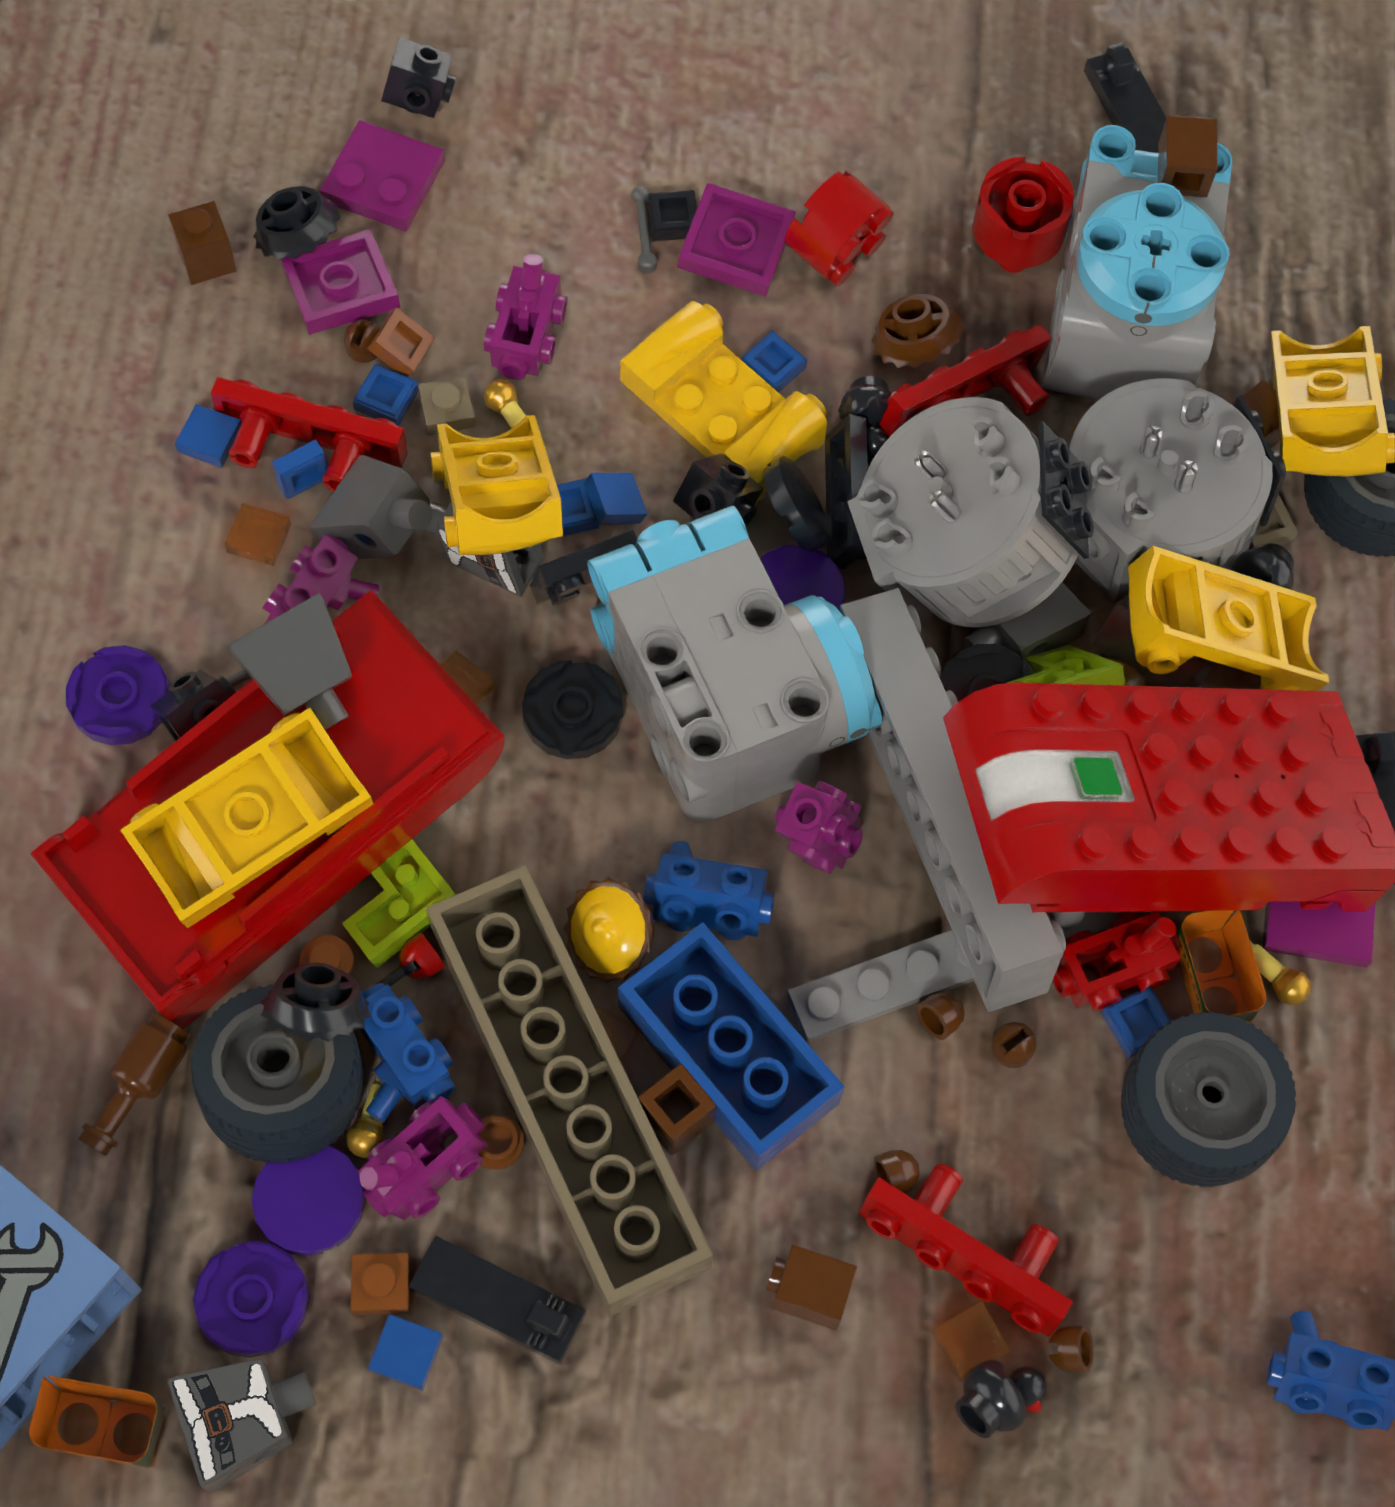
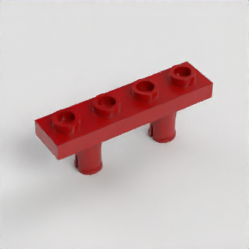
M1041 324L1023 333L1020 330H1015L1008 334L998 345L988 350L983 347L978 348L970 353L963 362L951 368L947 365L941 366L933 371L926 380L914 386L909 383L902 385L889 396L887 400L889 405L883 415L880 426L890 437L912 417L934 405L953 399L976 397L996 386H1002L1023 410L1025 416L1035 414L1044 407L1050 395L1047 391L1043 390L1029 370L1037 366L1052 337Z
M217 377L210 392L215 411L241 420V426L230 448L229 455L234 463L246 468L257 467L259 458L271 433L305 443L316 439L320 447L334 450L322 478L324 486L333 492L359 455L402 468L408 454L404 428L398 427L388 419H369L358 416L341 406L328 405L326 407L307 402L300 396L290 392L278 394L260 389L255 384L242 379L231 381Z
M937 1163L914 1198L909 1197L880 1177L877 1179L858 1213L859 1216L866 1219L868 1226L876 1234L890 1240L897 1239L914 1250L915 1256L924 1265L934 1270H945L962 1281L963 1287L972 1296L986 1302L993 1301L1011 1313L1012 1319L1025 1330L1033 1333L1041 1332L1047 1337L1052 1335L1073 1303L1072 1300L1038 1279L1059 1243L1057 1236L1053 1232L1038 1224L1030 1225L1023 1239L1008 1260L942 1218L963 1183L961 1175L953 1168Z

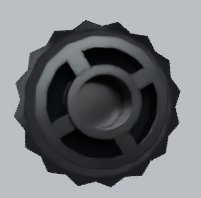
M306 186L289 187L277 191L258 210L256 232L253 236L256 239L255 248L261 249L264 257L273 255L277 260L285 257L297 259L302 253H313L317 245L327 243L329 234L337 231L336 222L341 218L336 211L338 205L331 202L329 197L322 196L314 188Z
M308 963L286 971L277 979L272 990L268 991V996L261 1001V1004L264 1006L261 1015L269 1019L271 1028L282 1029L287 1037L299 1035L305 1041L320 1038L329 1042L337 1035L349 1037L353 1029H362L364 1027V1019L371 1016L367 1008L370 1003L363 997L360 986L353 976L326 963Z

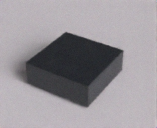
M695 190L648 193L652 241L686 239L697 210Z

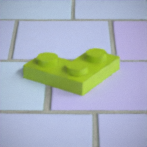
M1065 645L1025 658V661L1031 666L1033 674L1007 682L1124 685L1125 678L1123 664L1070 645Z
M410 840L371 873L384 891L342 922V925L376 968L400 951L411 938L420 932L423 933L430 927L427 907L456 895L413 840Z

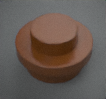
M323 935L312 939L305 945L300 954L299 965L326 963L351 975L354 967V957L350 946L343 939L333 935Z
M492 1114L482 1118L486 1127L479 1135L488 1146L479 1153L482 1158L481 1166L490 1170H502L512 1166L520 1158L524 1149V1135L521 1127L514 1119L502 1114Z

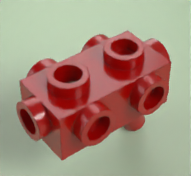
M1158 911L1140 917L1138 912H1132L1109 924L1111 929L1095 935H1092L1091 930H1084L1065 939L1066 949L1052 980L1057 993L1061 998L1070 996L1075 1008L1089 1003L1093 1011H1099L1113 1003L1119 1002L1122 999L1120 991L1138 985L1140 991L1143 992L1150 986L1155 990L1170 981L1168 973L1173 971L1181 959L1179 956L1181 946L1174 922L1167 917H1160ZM1083 969L1093 970L1097 975V979L1088 982Z

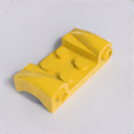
M690 301L620 360V381L703 456L707 458L721 453L729 461L736 462L746 468L750 478L764 488L757 500L758 502L767 492L763 478L764 469L768 467L767 464L782 456H786L794 462L802 455L818 450L824 445L827 429L826 409L823 403L810 393L804 395L794 391L785 399L723 345V320L717 310L707 303L701 305L695 301Z
M1370 326L1359 327L1346 338L1326 345L1304 344L1290 338L1282 331H1271V373L1273 389L1276 390L1279 417L1280 455L1284 461L1286 471L1346 477L1385 473L1386 463H1395V433H1388L1380 388L1382 357L1381 353H1374Z
M535 415L525 416L509 431L489 438L467 436L456 431L448 424H437L439 452H430L433 481H443L444 489H449L453 506V515L444 516L447 547H457L459 555H496L524 549L552 538L563 536L561 497Z
M1156 546L1150 547L1128 566L1130 624L1136 659L1138 663L1147 667L1151 672L1156 674L1171 673L1191 657L1196 656L1260 675V689L1319 691L1330 683L1328 674L1318 669L1309 651V629L1317 606L1315 597Z
M308 708L301 714L293 713L283 718L273 726L270 734L160 805L155 803L142 809L132 817L129 825L121 829V832L163 892L179 920L189 928L235 898L232 893L325 832L328 836L374 803L365 787L333 744L311 708Z

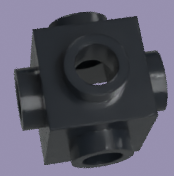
M399 37L381 101L403 108L414 114L435 118L439 102L449 103L456 76L448 74L452 55L439 51L433 46L421 45Z
M720 453L693 461L673 502L694 520L724 508L735 506L746 527L756 515L757 507L754 505L764 488L750 478L746 468L736 462L729 461Z
M200 669L197 672H187L176 678L169 685V692L151 704L150 707L174 741H177L234 695L236 691L223 676L216 679Z

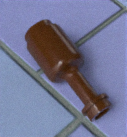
M156 1013L152 1014L147 1023L141 1021L111 1068L110 1074L117 1082V1090L93 1126L86 1123L83 1125L82 1129L84 1130L78 1139L105 1156L108 1155L112 1147L116 1148L118 1143L113 1140V1135L131 1107L139 1098L153 1100L160 1095L187 1053L188 1049L184 1046L191 1035L178 1025Z

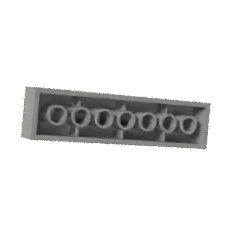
M899 588L840 605V613L851 619L860 636L864 659L870 673L875 697L881 710L882 725L870 730L867 734L954 936L959 942L988 1013L1048 993L1066 949L1062 928L1057 920H1049L1046 912L1033 913L1030 904H998L943 720V716L958 701L951 690L945 691L939 678L941 669L938 657L932 647L926 648L920 636L921 623L915 607L912 604L906 606Z

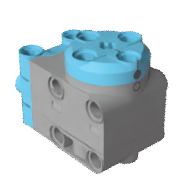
M1107 125L1094 133L1087 159L1082 164L1080 184L1067 229L1062 268L1057 283L1049 333L1052 339L1047 346L1042 380L1043 390L1093 398L1097 402L1117 388L1148 379L1173 378L1187 380L1195 386L1204 362H1207L1211 352L1216 325L1214 313L1217 290L1230 256L1229 247L1225 242L1224 228L1233 162L1229 150L1222 144L1217 143V172L1208 196H1182L1180 191L1174 186L1158 183V153L1135 150V139L1127 129L1117 125Z
M730 506L690 521L688 526L686 524L680 525L675 520L658 522L648 527L639 535L635 546L629 544L587 561L593 586L602 604L590 608L597 635L615 665L648 736L656 761L663 775L668 779L682 811L694 822H712L717 818L792 789L797 782L802 784L810 782L819 772L822 753L862 738L870 730L882 725L881 710L876 700L870 673L864 659L862 642L851 619L848 616H843L833 604L825 601L820 596L810 595L783 606L749 539L743 519L735 506Z

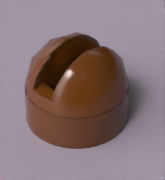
M360 319L353 321L346 328L344 335L347 354L353 360L370 362L378 358L367 348L377 334L379 327L371 321ZM360 334H364L360 346L356 345L355 342Z
M938 992L930 995L917 1006V1015L923 1027L933 1037L944 1040L954 1033L963 1022L965 1016L963 1003L960 1000L953 1001V994L949 992Z
M1010 1022L1002 1025L996 1031L991 1049L995 1059L1000 1064L1008 1068H1019L1031 1060L1037 1043L1033 1031L1027 1025L1019 1022ZM1021 1034L1025 1039L1007 1052L1003 1044L1016 1035Z
M890 1150L874 1157V1167L878 1178L880 1177L903 1193L911 1190L916 1184L920 1171L919 1164L912 1154L903 1150Z
M1066 1326L1056 1330L1048 1342L1057 1343V1353L1049 1355L1053 1364L1066 1372H1089L1093 1363V1340L1087 1326Z

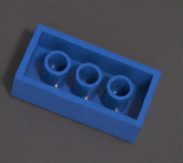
M704 922L618 987V1007L671 1071L682 1064L716 1104L714 1122L755 1171L759 1170L840 1104L845 1086Z

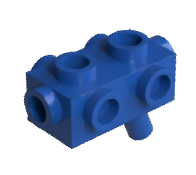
M677 841L671 845L669 849L670 854H662L657 874L648 873L643 900L647 905L653 906V920L666 922L672 930L685 932L704 922L709 929L718 930L722 937L728 940H740L747 935L758 937L760 924L770 925L775 893L766 892V869L693 858L689 843Z
M384 983L376 984L363 992V997L370 1003L367 1008L371 1016L364 1019V1027L359 1030L381 1060L373 1071L381 1084H383L365 1111L376 1120L384 1123L401 1097L407 1099L415 1111L429 1101H436L441 1096L448 1099L457 1089L450 1079L449 1071L447 1070L454 1065L453 1061L436 1037L428 1042L417 1027V1025L423 1022V1019L409 997L405 994L397 999L388 985L385 986Z
M1310 1311L1294 1313L1290 1317L1294 1333H1290L1282 1353L1272 1352L1268 1365L1266 1385L1275 1387L1273 1400L1286 1403L1290 1409L1300 1414L1319 1412L1342 1418L1349 1426L1355 1429L1378 1428L1388 1431L1393 1420H1395V1360L1342 1346L1335 1341L1320 1340L1312 1313Z

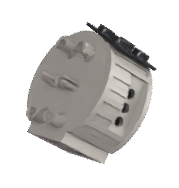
M1158 378L1124 385L1106 394L1091 406L1078 423L1069 448L1079 461L1086 463L1092 481L1091 490L1086 492L1087 509L1091 514L1094 526L1093 536L1088 538L1089 558L1084 559L1078 554L1075 562L1114 603L1129 593L1128 566L1152 546L1228 570L1232 569L1236 558L1241 553L1249 550L1258 523L1260 522L1262 527L1267 525L1282 483L1286 477V468L1281 455L1276 450H1271L1264 437V427L1259 414L1255 410L1250 411L1242 394L1237 396L1233 406L1209 391L1196 388L1190 381Z
M967 397L953 399L934 405L912 417L898 428L879 449L866 472L858 496L848 501L874 581L885 591L899 588L906 606L912 604L915 607L921 622L935 614L942 621L953 625L986 627L1010 621L1027 613L1044 601L1060 585L1071 570L1078 554L1084 559L1089 558L1088 538L1092 537L1094 532L1092 517L1087 509L1086 492L1091 490L1092 481L1086 463L1079 461L1069 450L1066 441L1063 438H1058L1044 421L1039 422L1038 440L1025 424L1002 402L988 398Z

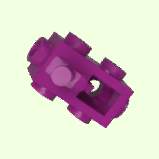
M536 254L526 255L523 258V268L513 266L508 284H500L496 298V311L499 312L496 324H488L484 338V351L490 352L491 367L498 368L501 375L513 380L524 379L526 374L538 376L542 363L549 365L552 363L556 347V336L550 335L553 323L563 324L567 310L568 297L561 295L560 275L551 274L542 269L543 259Z
M324 535L314 550L307 545L303 547L289 568V571L297 575L290 586L286 588L279 583L262 608L270 613L265 623L318 593L322 596L326 606L338 611L347 598L359 600L370 590L378 596L379 585L352 579V567L358 557L350 553L349 548L340 539L331 535Z
M818 781L814 789L797 782L787 805L780 806L776 811L775 820L777 826L775 831L790 841L787 848L788 851L804 858L803 862L832 874L835 866L843 869L847 858H852L861 845L863 838L861 827L864 821L858 815L862 807L847 799V794L844 791L827 783Z
M441 1096L436 1101H429L423 1104L410 1117L409 1126L395 1138H389L379 1143L369 1153L367 1158L369 1162L357 1173L360 1175L361 1185L366 1189L363 1192L365 1198L381 1216L387 1217L391 1214L406 1220L411 1215L414 1219H419L437 1206L440 1201L437 1191L452 1177L456 1181H461L479 1168L482 1163L479 1153L488 1146L479 1133L486 1125L467 1103L463 1102L457 1107ZM451 1135H458V1138L444 1150L446 1139Z

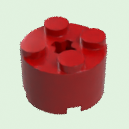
M1013 157L994 165L987 172L983 180L972 223V232L980 249L989 258L998 262L1005 271L1018 273L1025 268L1042 265L1051 260L1064 243L1073 211L1074 192L1068 177L1052 163L1041 160L1039 165L1025 162L1026 157Z
M845 170L844 175L839 171L829 177L806 201L804 206L808 211L802 224L794 218L786 232L784 243L827 281L840 286L854 271L856 265L853 261L859 255L864 253L867 257H870L882 245L886 238V234L882 230L890 222L894 212L882 199L849 171Z

